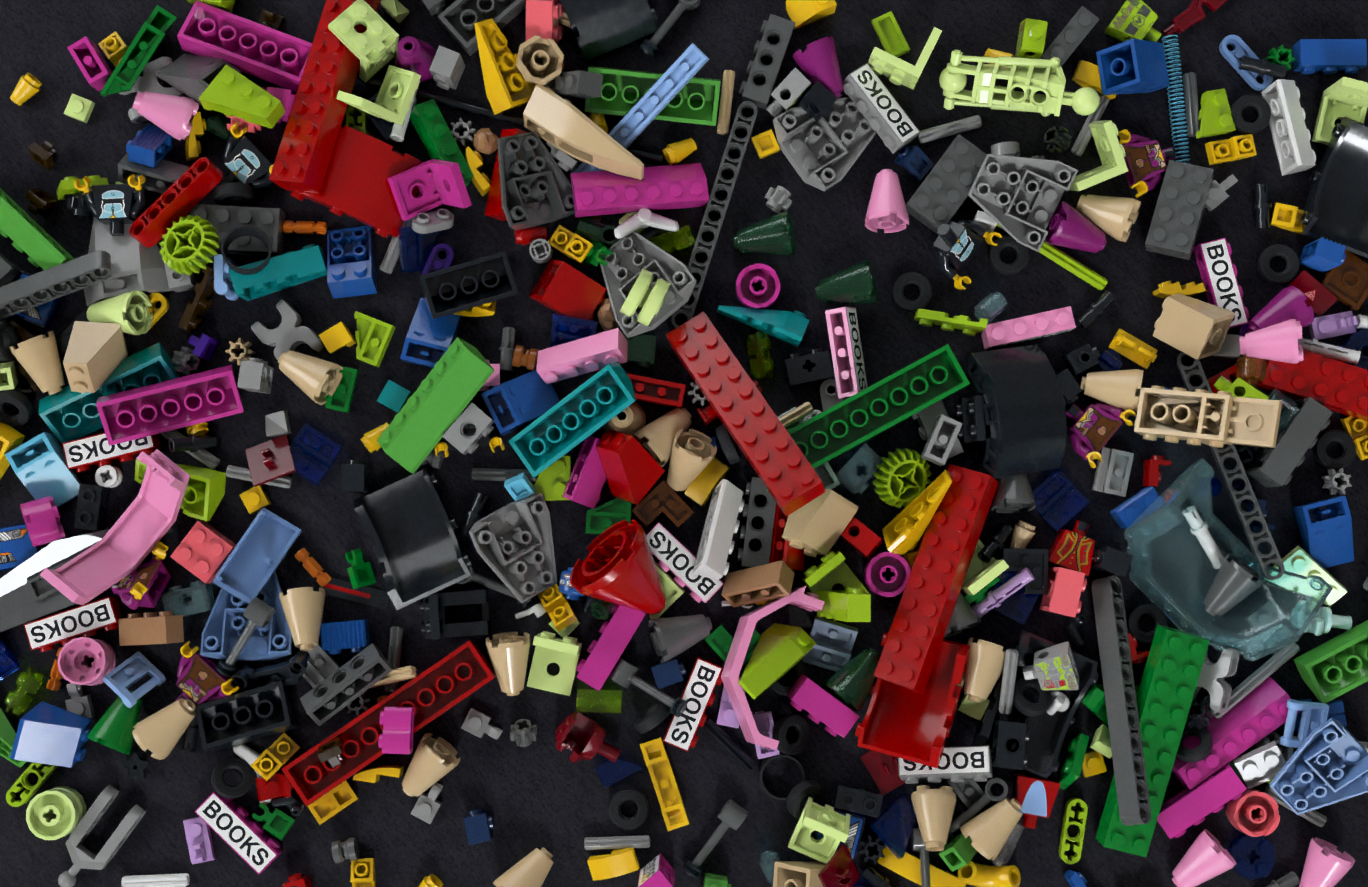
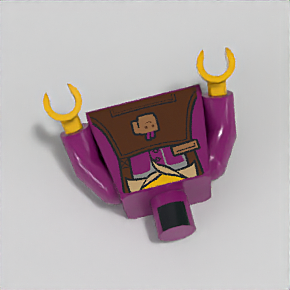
M1124 129L1118 132V136L1120 137L1119 144L1125 150L1124 159L1128 168L1125 176L1129 188L1137 189L1138 194L1135 196L1138 198L1146 192L1153 190L1162 180V173L1167 170L1165 162L1174 160L1175 153L1172 147L1161 150L1157 140L1151 141L1148 137L1132 134Z
M1073 403L1066 411V415L1074 421L1068 428L1073 450L1082 458L1088 460L1092 468H1096L1093 460L1099 459L1100 462H1103L1099 451L1122 425L1123 422L1121 420L1123 419L1128 426H1132L1133 422L1127 420L1129 416L1136 417V413L1130 409L1125 411L1113 405L1100 403L1088 405L1082 411Z
M158 542L152 550L154 555L150 562L139 565L135 571L111 587L114 594H119L123 604L133 610L138 607L155 608L171 578L162 563L166 557L168 546Z
M188 641L181 647L180 652L182 655L179 661L176 685L183 692L176 701L183 698L200 705L228 697L239 689L238 686L235 688L231 686L233 679L219 673L216 669L217 665L208 657L196 653L199 649L197 646L191 649L189 647L190 641Z

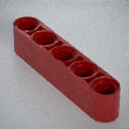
M206 157L198 159L133 222L129 228L130 236L146 248L156 245L163 238L162 235L167 234L166 227L171 228L173 221L179 222L180 217H184L221 181L223 177L222 170Z

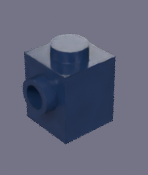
M677 658L651 667L658 689L684 681L682 675H685L686 671L683 662H678Z
M481 808L468 811L469 815L463 818L468 844L473 845L491 841L493 838L492 829H495L493 816H489L488 810L482 811Z

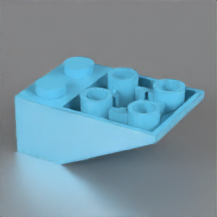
M43 432L5 454L15 474L35 500L52 496L55 506L59 507L78 496L79 487L82 483L75 471L68 469L64 451L54 434Z

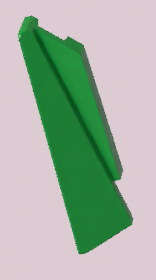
M158 5L155 7L100 92L101 96L105 97L132 89L165 37L164 32L177 19L176 16Z

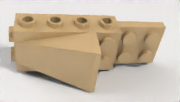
M1161 386L1141 387L1137 415L1134 422V432L1142 435L1143 439L1156 441L1158 437L1165 438L1164 441L1170 443L1187 440V444L1201 445L1203 443L1217 448H1223L1224 444L1275 448L1282 402L1279 400L1231 396L1232 393L1217 391V394L1202 389H1195V392H1190L1187 389L1173 387V390H1166L1165 387Z

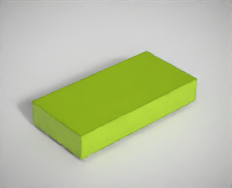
M892 11L871 21L885 52L899 57L910 51Z

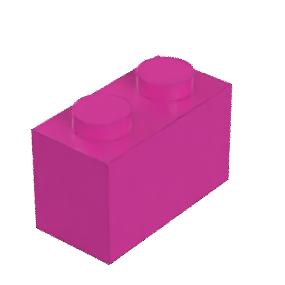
M85 36L67 48L88 83L97 91H100L113 72L96 44Z

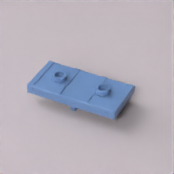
M263 507L216 574L213 583L245 603L250 604L269 581L271 575L282 559H284L302 530Z

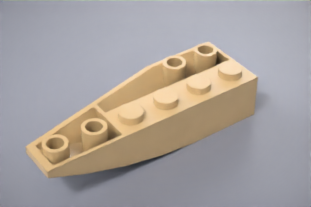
M542 84L535 86L523 112L524 127L532 132L535 131L539 137L557 149L587 164L638 180L644 178V164L640 159L633 156L572 105L568 99H563L555 94L551 88L545 87Z

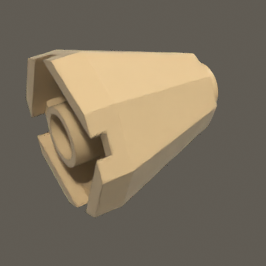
M535 35L519 46L516 66L527 82L545 85L561 74L564 54L553 39L547 38L546 40Z

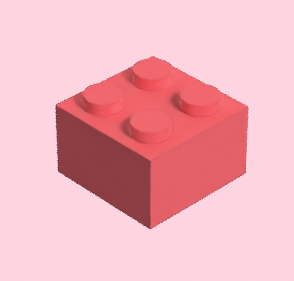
M526 0V41L535 35L546 40L547 38L553 39L556 44L559 42V39H562L563 28L559 26V17L563 15V8L559 0Z
M197 521L170 557L205 584L213 583L216 574L236 544L206 521Z
M1049 567L1048 594H1043L1039 610L1075 618L1076 614L1080 613L1082 601L1079 600L1081 591L1084 592L1087 584V579L1084 578L1085 573L1061 567Z

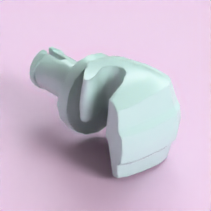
M1298 601L1292 611L1294 628L1303 633L1309 632L1319 636L1323 633H1328L1331 627L1350 630L1352 627L1351 616L1334 615L1330 607H1321L1312 602Z

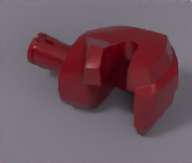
M577 711L566 717L555 731V748L560 752L564 749L571 750L572 754L569 760L573 763L583 759L591 760L597 753L614 763L621 752L620 749L604 741L606 730L602 726Z

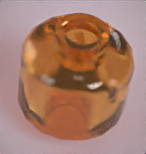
M1242 354V357L1238 358L1236 362V377L1241 378L1251 386H1257L1259 381H1263L1267 377V360L1248 357L1246 354Z

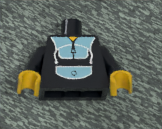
M238 121L230 128L231 134L227 140L223 155L225 160L223 165L230 172L221 181L224 184L238 183L240 181L252 186L253 189L268 187L273 183L269 178L274 164L245 135L242 137L248 131V128L245 127L240 131L238 128L240 122Z
M132 174L128 178V184L93 185L92 189L89 188L91 179L87 176L83 178L85 185L80 183L79 178L74 181L75 188L83 191L84 200L94 217L100 222L110 225L111 236H124V224H133L147 205L145 189L142 186L146 180L143 175L138 176V182L135 180V174Z
M960 220L958 223L949 221L947 224L940 225L937 229L939 236L933 243V248L936 252L937 268L950 280L953 279L955 288L959 290L966 289L962 285V280L966 284H971L969 277L959 276L958 274L963 271L983 242L982 237H985V241L988 244L994 246L998 244L993 243L992 237L995 235L1002 238L1000 233L986 231L987 228L972 220Z
M472 399V400L469 402V404H468V405L466 406V408L462 411V413L467 409V407H468L471 403H474V399ZM495 422L492 424L494 429L486 437L482 436L477 441L479 446L476 449L490 447L493 453H495L494 448L498 445L501 446L502 450L505 449ZM473 424L465 428L467 436H473L476 432V427ZM444 437L434 447L436 457H438L440 451H445V457H448V447L451 451L458 450Z

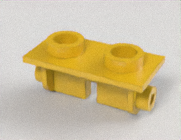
M1120 328L1109 345L1110 349L1145 369L1157 358V349Z

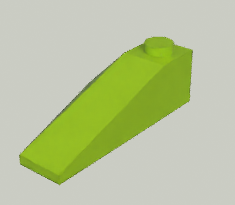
M136 459L135 481L142 485L147 465ZM176 464L190 475L180 508L189 517L210 521L225 495L226 473L209 468Z
M774 623L760 635L759 642L753 650L751 659L746 665L738 683L753 699H756L802 660L817 643L801 627Z

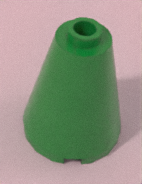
M118 696L86 738L129 755L134 740L132 731L135 728L133 727L138 723L143 701L138 699L137 703L129 708Z

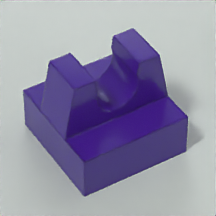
M205 334L201 338L192 335L188 343L195 346L192 353L207 361L211 359L220 343Z

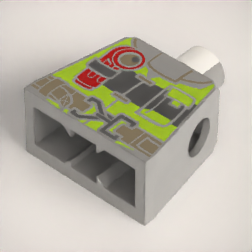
M795 67L771 93L774 101L766 110L776 118L783 109L787 111L790 108H794L812 88L811 82ZM785 94L791 95L788 100H783L782 97Z
M1069 641L1036 651L1034 653V665L1023 667L1025 680L1038 678L1040 687L1044 691L1079 690V674Z

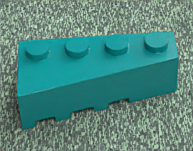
M310 244L304 246L302 250L289 251L280 256L270 258L268 265L262 271L253 275H242L232 269H228L236 295L246 301H250L326 276L327 260L323 249L319 245ZM265 260L239 266L238 268L252 269L261 265Z

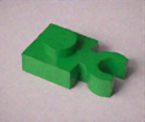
M589 240L593 247L583 262L593 266H598L599 263L607 266L608 263L605 261L607 255H613V252L605 245Z
M997 576L975 595L964 594V598L969 604L973 601L975 603L980 602L986 597L985 592L1000 581L999 577Z
M260 803L259 808L264 810V814L258 816L253 813L252 818L256 822L264 821L263 829L282 841L295 823V820L277 808L271 813L267 805Z

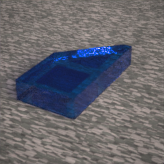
M617 758L614 763L608 760L595 767L605 788L642 769L641 765Z

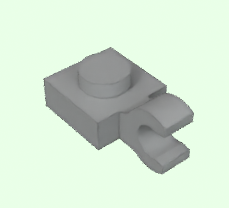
M546 143L551 147L550 154L553 159L558 161L557 164L561 169L566 172L570 169L574 172L578 168L579 164L577 161L550 143Z
M1233 174L1220 184L1216 180L1212 181L1206 202V208L1209 211H1212L1229 197L1225 191L1238 181Z
M67 684V691L72 698L65 700L67 711L86 718L94 717L90 694L83 696L82 685Z
M473 707L470 709L461 729L479 738H482L484 733L496 740L499 739L503 731L489 724L492 717Z
M436 782L428 795L422 793L411 814L431 824L442 804L436 799L443 785Z

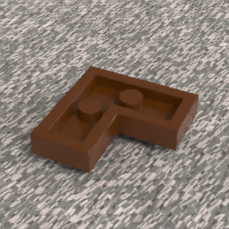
M664 480L631 510L646 527L662 512L677 527L694 513Z

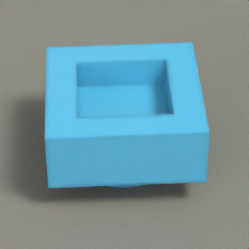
M524 472L504 482V487L515 502L535 494V487Z

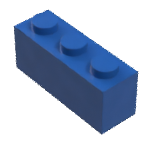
M1300 39L1293 45V57L1295 58L1293 61V71H1301V74H1313L1315 71H1323V74H1334L1337 71H1345V74H1356L1367 65L1366 39Z

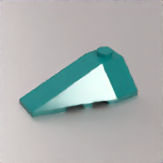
M719 305L717 313L797 347L809 323L806 315L796 310L792 313L790 311Z

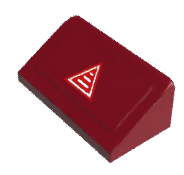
M1305 270L1299 272L1287 286V288L1289 286L1298 288L1307 297V300L1304 302L1307 307L1312 306L1313 312L1317 317L1325 313L1338 300L1334 294Z

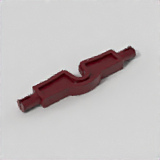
M1193 0L1188 9L1171 21L1172 25L1163 30L1162 34H1166L1165 36L1173 35L1175 32L1180 34L1202 21L1206 17L1201 7L1202 4L1215 12L1228 0Z

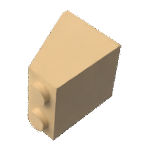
M1178 293L1168 296L1162 304L1163 311L1155 322L1153 336L1199 360L1219 353L1235 313Z
M74 322L63 360L72 392L95 393L127 357L128 350L121 324Z
M825 489V493L788 516L782 538L789 541L790 546L803 549L805 555L816 557L817 554L827 555L857 512L858 506L833 490Z
M775 861L773 887H823L818 875L827 864L820 861Z

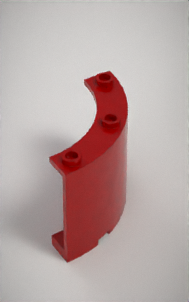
M348 126L340 127L320 194L291 191L290 196L300 201L305 198L330 208V212L338 216L345 214L376 229L375 233L384 238H387L388 235L397 238L404 220L401 219L388 178L423 162L407 153L401 154L396 150L392 151L393 146ZM417 185L412 188L413 197H416L419 191Z
M887 633L883 635L881 646L885 645L888 637ZM943 639L924 694L877 677V681L871 685L870 695H872L864 720L862 724L858 723L855 736L859 737L857 746L938 768L945 749V738L949 737L962 689V686L958 684H961L962 675L966 671L970 646Z

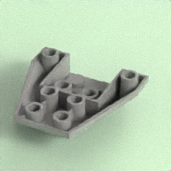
M850 97L837 99L833 104L835 107L834 111L828 118L823 116L819 122L800 106L790 108L773 119L778 145L783 154L805 183L822 191H826L844 178L877 133L872 129L864 115L859 112Z
M987 154L968 196L1014 240L1039 252L1048 234L1046 228L1064 191L1069 190L1078 170L1054 160Z
M94 217L88 254L98 250L108 252L111 256L112 276L107 280L84 288L87 307L93 303L130 291H142L151 294L173 291L169 289L165 265L162 260L163 256L159 252L158 244L146 248L130 236L129 228L132 224H124V236H111L110 225H106Z
M635 231L621 238L609 248L613 255L606 256L607 266L600 264L615 321L628 338L658 327L688 302L697 282L685 264ZM643 268L653 273V279L649 288L652 289L655 282L660 278L671 283L657 315H654L648 326L637 321V316L641 310L639 306L630 317L619 312Z
M542 493L511 502L478 520L470 529L469 534L477 553L521 603L557 583L550 512Z

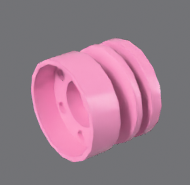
M86 637L75 638L66 643L59 652L58 657L59 672L64 679L72 684L94 686L104 683V676L116 668L117 664L116 653L110 644L103 640ZM90 658H94V661L91 663L92 666H88V663L91 661Z

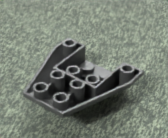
M535 131L497 139L502 208L510 228L516 231L552 223L575 214L572 186Z

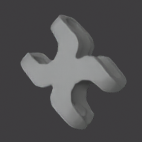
M165 56L148 63L143 70V77L139 76L130 91L119 93L127 95L138 91L142 93L146 91L189 97L175 87L165 88L163 85L164 80L157 76L158 72L173 62L171 58ZM129 109L128 116L131 122L141 123L148 120L139 114L137 109Z
M282 299L276 305L282 316L279 327L268 329L258 321L251 325V329L262 343L275 347L274 356L277 360L283 352L294 351L302 343L308 344L316 351H321L324 348L323 342L313 330L300 326L302 323L301 316L288 302Z
M1227 648L1223 650L1218 662L1215 664L1209 660L1206 652L1193 700L1196 699L1200 688L1203 687L1210 694V708L1213 711L1223 713L1227 709L1232 688L1225 681V678L1232 677L1237 671L1239 652L1236 649Z

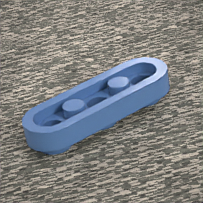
M1228 35L1220 42L1219 51L1252 89L1262 91L1271 85L1273 81L1271 76L1263 75L1261 77L1255 72L1238 69L1243 55L1259 59L1239 36ZM1227 45H1231L1233 51L1228 50ZM1256 77L1261 78L1262 83H1258Z

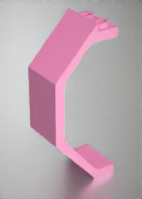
M158 449L154 453L152 452L151 455L142 451L137 457L139 461L147 465L140 492L99 542L56 570L45 568L40 575L71 602L84 605L135 571L175 523L190 475Z
M806 586L791 590L789 596L776 598L740 617L721 674L722 682L745 740L767 749L777 750L779 741L763 736L758 731L743 688L738 683L739 674L758 620L786 604L810 612L822 610L824 601L819 600V595L806 592L805 594Z

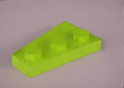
M918 309L914 318L922 326L932 327V324L940 325L941 329L946 331L959 329L963 330L962 334L975 336L976 333L982 332L986 329L988 319L980 318L979 322H973L968 316L964 315L949 318L948 313Z

